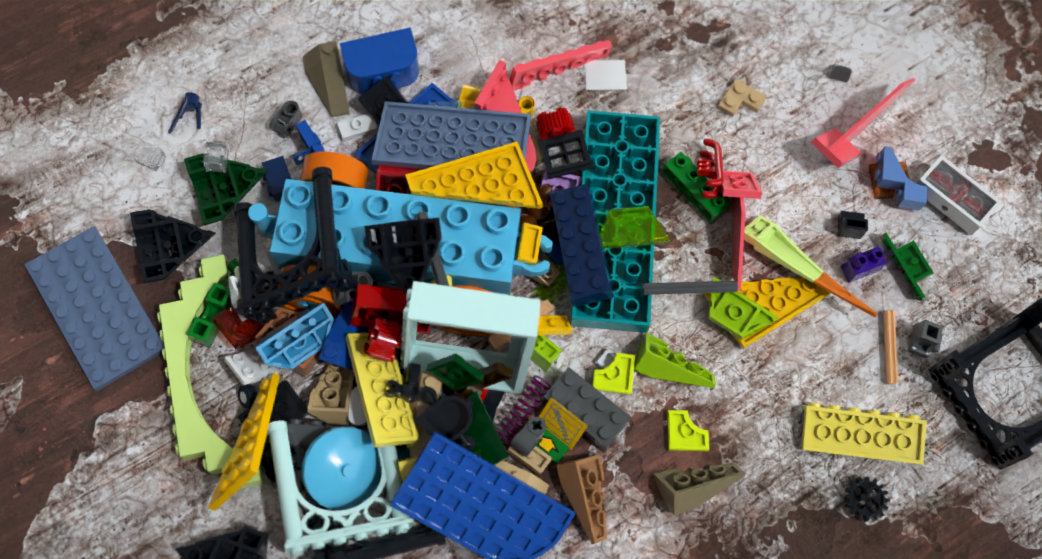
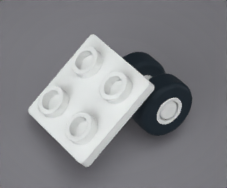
M256 349L226 356L224 360L243 384L238 389V399L240 404L246 409L252 407L259 392L261 381L264 378H268L273 372L277 375L279 374L275 366L264 363Z

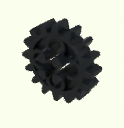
M869 476L864 477L863 480L861 477H858L856 482L851 481L849 483L850 487L845 488L848 495L843 496V499L848 500V503L844 506L851 508L849 514L856 513L857 520L863 517L864 522L869 521V519L875 521L877 516H884L883 511L889 509L885 505V503L890 502V499L885 498L888 491H882L884 484L877 485L876 478L870 481ZM857 488L861 489L860 494L857 492ZM874 490L876 495L869 498L867 503L858 508L857 503L864 500ZM873 504L876 506V510L871 508Z

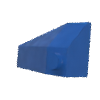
M352 302L343 305L325 340L319 359L354 371L345 338L347 334L369 333V328L350 325Z

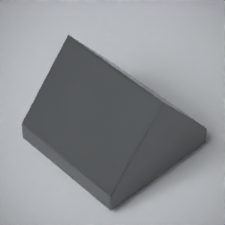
M833 64L830 79L848 82L852 69Z

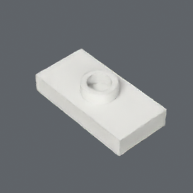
M370 113L337 123L343 141L378 131L375 119Z

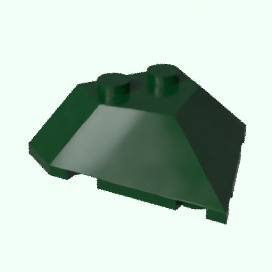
M203 153L184 159L199 203V211L204 226L224 220L234 209V206L268 172L266 168L251 167L249 164L224 158H213Z

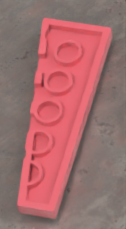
M610 40L598 41L593 45H584L575 50H566L561 54H552L543 59H534L529 63L517 64L513 67L509 79L513 91L530 86V82L536 79L543 81L552 73L559 75L568 67L574 69L606 57L611 50L612 44Z

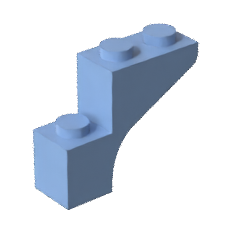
M884 146L881 152H878L876 155L878 169L875 172V180H877V187L897 190L896 200H898V207L920 211L927 203V186L912 182L905 175L893 149Z

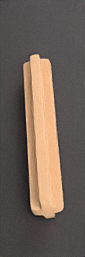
M885 310L883 312L886 383L895 385L898 383L895 312L893 310Z

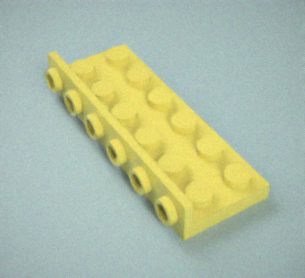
M369 333L347 334L345 339L373 448L407 444V448H412L419 440V432L415 428L414 414L410 410L409 403L399 398V396L392 398L385 396L387 390H394L391 387H387L389 380H394L399 385L404 383L403 375L400 374L398 357L395 355L392 363L368 357L367 354L363 353V347L365 342L367 343Z
M810 402L808 406H802V410L805 411L801 450L924 465L927 420H920V416L907 415V418L900 417V413L888 412L886 416L880 415V411L868 410V413H862L860 408L848 407V411L840 410L841 406L828 405V408H821V404Z

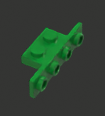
M884 233L885 239L882 242L887 250L892 249L895 255L892 258L896 265H902L905 271L901 273L907 282L911 281L914 285L911 289L916 298L921 297L923 301L926 300L924 293L917 283L931 276L934 272L915 241L913 240L903 247L896 249L888 234Z

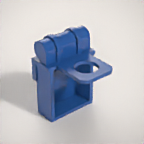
M306 120L296 124L299 135L307 147L306 150L293 156L295 164L300 165L304 163V159L298 160L300 156L314 152H325V149L318 135L311 130Z

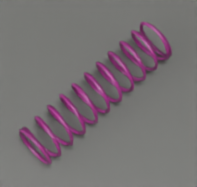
M533 376L534 380L531 379V382L541 388L546 394L545 390H550V384L539 376ZM536 378L544 381L549 387L540 383ZM530 386L526 387L531 392L537 394L540 398V401L533 399L525 392H522V394L525 397L532 400L535 403L536 407L528 405L525 401H523L520 398H518V401L526 405L532 413L525 412L519 406L513 404V406L516 409L524 413V415L527 417V420L520 418L514 412L509 411L511 415H513L521 421L523 426L515 424L509 418L504 417L505 420H507L517 428L518 432L520 431L518 427L525 426L523 421H529L528 415L533 414L532 408H538L536 402H542L541 396H544L543 394L537 393ZM500 423V425L506 430H508L513 435V437H515L513 433H518L513 430H510L504 424ZM497 430L498 434L503 436L509 442V445L503 443L504 447L511 446V442L509 441V439L513 440V438L507 437L499 430Z

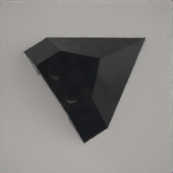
M151 209L130 213L144 284L166 279L216 234V232L200 229L198 226L188 222L160 215Z
M439 217L364 226L367 247L377 255L381 261L380 264L396 285L403 289L406 295L408 289H412L414 281H424L442 240Z
M246 527L237 532L222 534L175 549L183 559H267L268 534Z

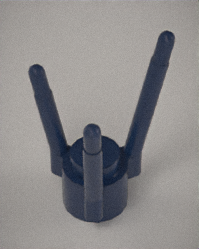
M192 92L185 93L181 107L168 131L169 134L173 132L178 120L182 119L186 110L194 111L197 109V128L201 129L202 103L199 102L200 97Z

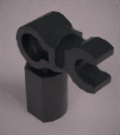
M415 363L408 364L405 384L399 385L396 381L389 380L387 387H391L394 390H387L385 396L390 398L399 396V398L408 403L414 402L420 393L418 386L421 365Z

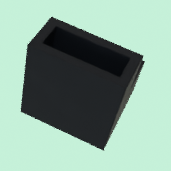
M841 211L839 213L838 237L861 239L868 231V219H865V213Z

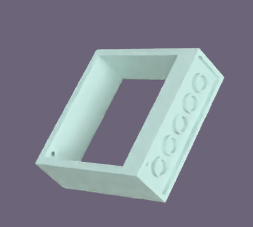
M414 281L412 289H408L407 305L403 315L402 352L400 359V369H403V376H406L407 367L410 363L420 364L421 373H428L426 368L429 363L456 353L469 364L476 367L477 370L494 363H503L506 367L513 370L512 378L483 389L521 394L537 338L541 300ZM418 322L512 336L508 353L416 340Z

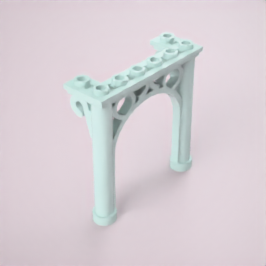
M286 421L269 423L267 435L270 438L286 544H284L286 556L291 555V558L304 555L303 552H306L308 547H312V550L321 549L327 543L333 542L334 545L344 544L346 539L364 540L370 534L376 533V536H383L389 534L390 531V534L400 535L411 530L414 523L413 518L390 506L391 500L402 484L395 445L377 447L381 465V481L369 499L347 510H323L308 503L298 491ZM385 483L389 502L379 497ZM298 502L309 511L302 521L300 520ZM374 502L379 503L386 508V513L384 516L373 518L368 514V508ZM364 510V518L370 523L352 526L353 521L361 515L359 512ZM315 514L325 520V525L321 529L310 530L306 526L307 520ZM329 518H333V522L341 523L344 528L327 531L329 528Z

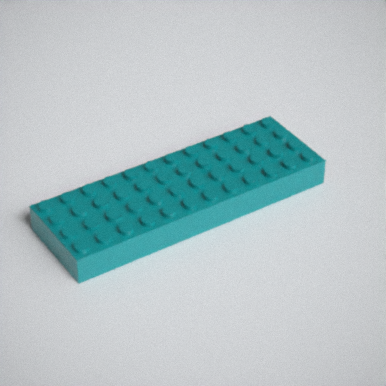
M587 110L584 138L593 168L582 171L581 185L587 183L592 192L614 298L578 307L572 302L571 326L642 333L648 332L650 328L652 295H644L642 293V285L644 283H652L660 137L659 116Z

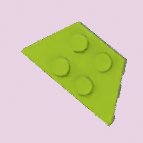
M716 277L712 279V281H721ZM738 291L710 293L708 319L741 340L774 323L778 316Z

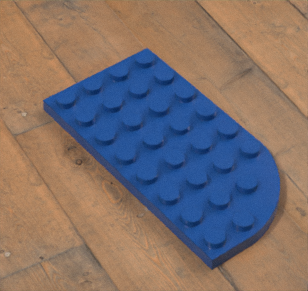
M436 431L431 435L390 502V506L486 559H535L548 552L557 544L576 514L574 510Z

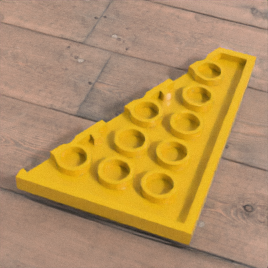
M518 142L405 175L412 195L537 209L543 208V203Z
M804 277L765 279L756 282L742 281L741 291L738 292L778 316L774 323L742 340L736 336L734 338L744 350L832 293ZM702 293L710 303V293Z

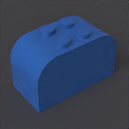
M411 27L340 43L349 84L358 94L362 95L386 75L398 90L413 84L419 76L418 54Z

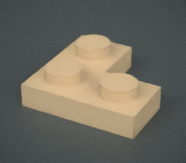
M736 79L717 108L732 117L741 104L757 113L767 96Z

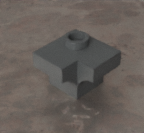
M928 320L914 324L907 351L923 358L929 357L930 352H939L943 336V326Z

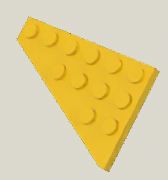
M274 372L260 383L259 392L247 419L241 426L240 435L228 461L222 469L221 478L209 502L208 509L216 511L258 473L280 378Z

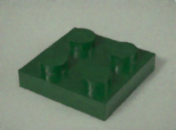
M456 353L431 362L426 368L428 373L453 391L483 382L484 374Z

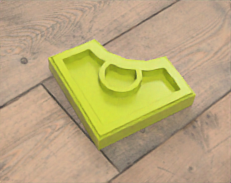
M616 353L614 360L609 366L594 370L592 386L602 392L631 395L636 355Z
M667 411L668 451H709L708 430L700 429L694 425L689 418L688 411Z

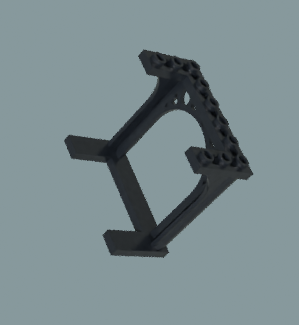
M1042 298L1013 317V320L963 351H953L928 369L931 378L939 384L944 396L952 402L955 411L963 417L968 429L976 435L981 447L986 449L991 456L992 462L1000 470L1033 455L1030 449L1042 442V419L1031 426L1020 428L998 423L980 407L974 394L973 378L982 360L1023 334L1042 357V328L1039 326L1042 323ZM966 368L969 370V375L964 372ZM955 377L964 378L967 381V386H959ZM987 423L992 425L993 430L989 427ZM999 429L1005 433L1006 438L1003 443L996 436ZM1011 432H1014L1017 437H1012Z

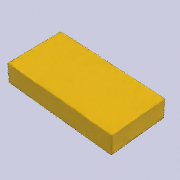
M525 222L522 224L516 261L534 266L537 264L543 227Z

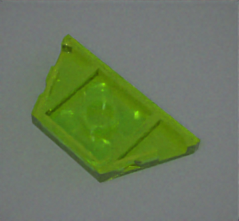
M649 206L611 209L601 229L604 249L670 243L669 236L666 235Z

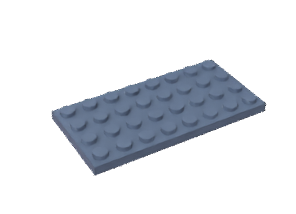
M385 101L372 155V165L426 169L513 142H518L523 157L526 160L531 114Z
M95 226L24 264L95 391H99L162 354V349L165 348L164 342H162L159 333Z

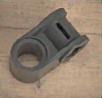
M293 100L285 102L279 112L272 118L269 128L279 131L285 138L288 137L302 118L298 103Z
M540 417L531 418L524 428L516 434L510 445L527 457L542 438L546 429L545 421Z

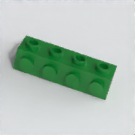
M680 152L665 163L662 172L711 224L728 212L731 203L727 196L719 193L716 198L712 199L702 197V193L704 191H712V187L706 185L708 179L705 176L697 174V167L692 163L689 156Z

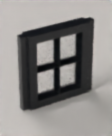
M582 129L539 140L549 180L593 168Z

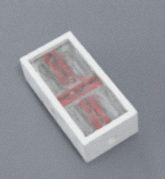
M942 155L916 183L927 186V201L971 236L1002 203Z

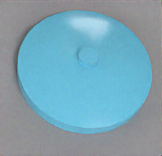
M349 426L335 427L325 431L311 443L305 453L302 464L303 483L309 495L322 506L341 511L362 504L374 494L381 481V465L377 447L373 448L371 437L368 433Z

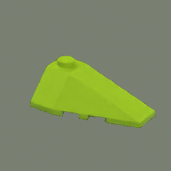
M647 332L645 333L635 358V370L638 373L656 379L711 388L716 386L713 373L696 362H688L683 353L680 351L675 353L667 348L669 344Z

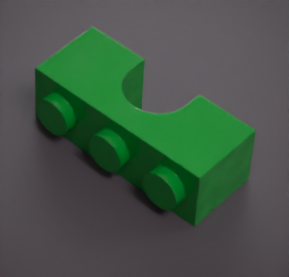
M215 282L205 299L207 301L205 313L201 318L196 317L187 332L188 337L193 342L208 348L212 346L232 308L230 289Z

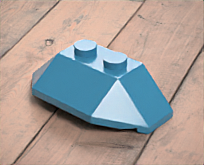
M324 302L298 313L268 333L256 345L255 349L266 365L293 369L323 348L334 318Z

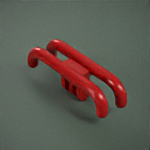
M706 138L703 140V144L712 147L714 154L706 150L700 151L699 155L707 159H697V174L712 177V179L706 181V185L712 187V191H704L702 193L703 198L712 199L719 195L720 185L724 182L722 148L718 142Z

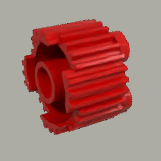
M559 107L556 108V112L553 111L547 114L545 111L536 116V127L540 140L575 131L570 112L568 113L567 108Z
M382 317L372 320L368 329L367 343L365 342L363 347V353L367 354L368 357L392 363L395 358V348L401 346L402 336H400L403 324Z

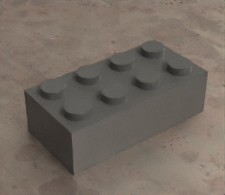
M569 367L543 397L542 403L545 405L552 397L588 425L582 435L604 453L631 419L630 415Z

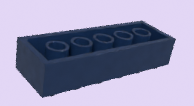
M588 184L550 193L572 302L578 307L614 298L593 196Z

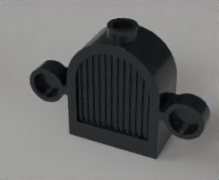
M423 388L420 392V399L431 406L416 418L430 437L436 431L453 442L458 439L460 446L472 451L475 446V440L472 436L464 434L471 426L473 419L472 407L475 404L468 395L463 398L459 395L451 394L437 401V393L434 388Z

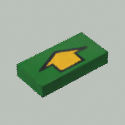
M546 429L542 438L536 444L539 449L552 458L555 464H558L570 449Z

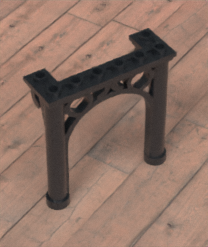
M317 167L312 170L316 215L315 240L304 259L286 272L265 274L259 268L256 259L255 226L248 215L252 204L241 202L234 206V215L237 221L241 302L234 309L235 313L242 315L244 318H249L258 324H267L269 321L277 318V314L272 310L275 307L286 305L295 299H301L312 292H319L327 286H331L340 292H347L351 288L358 286V281L351 276L352 269L346 259L341 260L336 242L331 188L333 177L330 168ZM313 262H317L316 270L308 274L310 265ZM269 281L268 290L261 292L262 286Z
M407 444L395 445L396 451L406 449ZM295 447L296 454H293L294 465L298 467V470L302 471L306 450ZM300 478L301 488L306 490L303 478ZM306 490L307 498L304 499L308 503L323 510L329 509L324 506L319 507V503ZM316 514L309 518V529L323 528L322 518ZM336 522L337 525L333 524L329 526L327 531L337 530L344 527L341 523ZM428 527L380 540L364 539L355 541V538H351L354 542L364 546L348 550L344 549L347 547L350 539H346V543L339 547H333L330 543H327L324 548L313 550L315 557H312V559H382L437 544L438 546L446 545V540L443 534Z

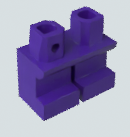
M876 247L848 258L847 263L842 264L840 268L848 283L881 271L887 262L884 259L885 255L881 248Z

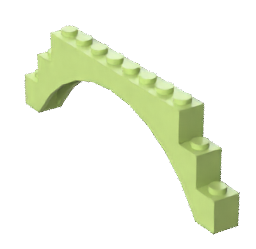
M225 255L201 259L202 266L199 267L201 278L180 282L181 289H178L180 301L159 305L160 312H157L158 321L160 324L162 323L160 337L165 345L162 353L164 360H167L168 366L165 367V374L170 381V386L167 387L173 403V405H170L172 417H175L173 432L178 439V444L175 445L176 453L185 461L206 457L203 458V466L212 475L222 473V469L228 461L233 448L220 439L206 423L195 401L190 381V353L193 341L188 337L187 332L196 317L201 318L206 310L207 301L205 299L214 282L224 286L229 281V263ZM260 464L258 473L240 489L264 484Z

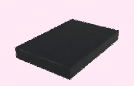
M288 381L277 387L269 423L289 421V418L303 419L310 414L307 411V406ZM251 408L237 416L242 424L247 419Z

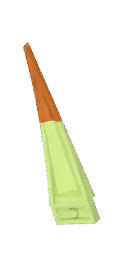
M759 215L745 227L744 240L752 244L754 250L873 317L877 316V312L848 292L807 257L775 223Z

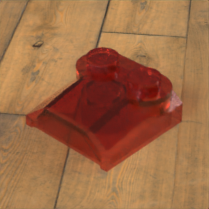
M233 306L223 310L212 319L213 323L236 350L256 341L255 336L265 325L258 324L251 319L242 322L238 314L235 313Z

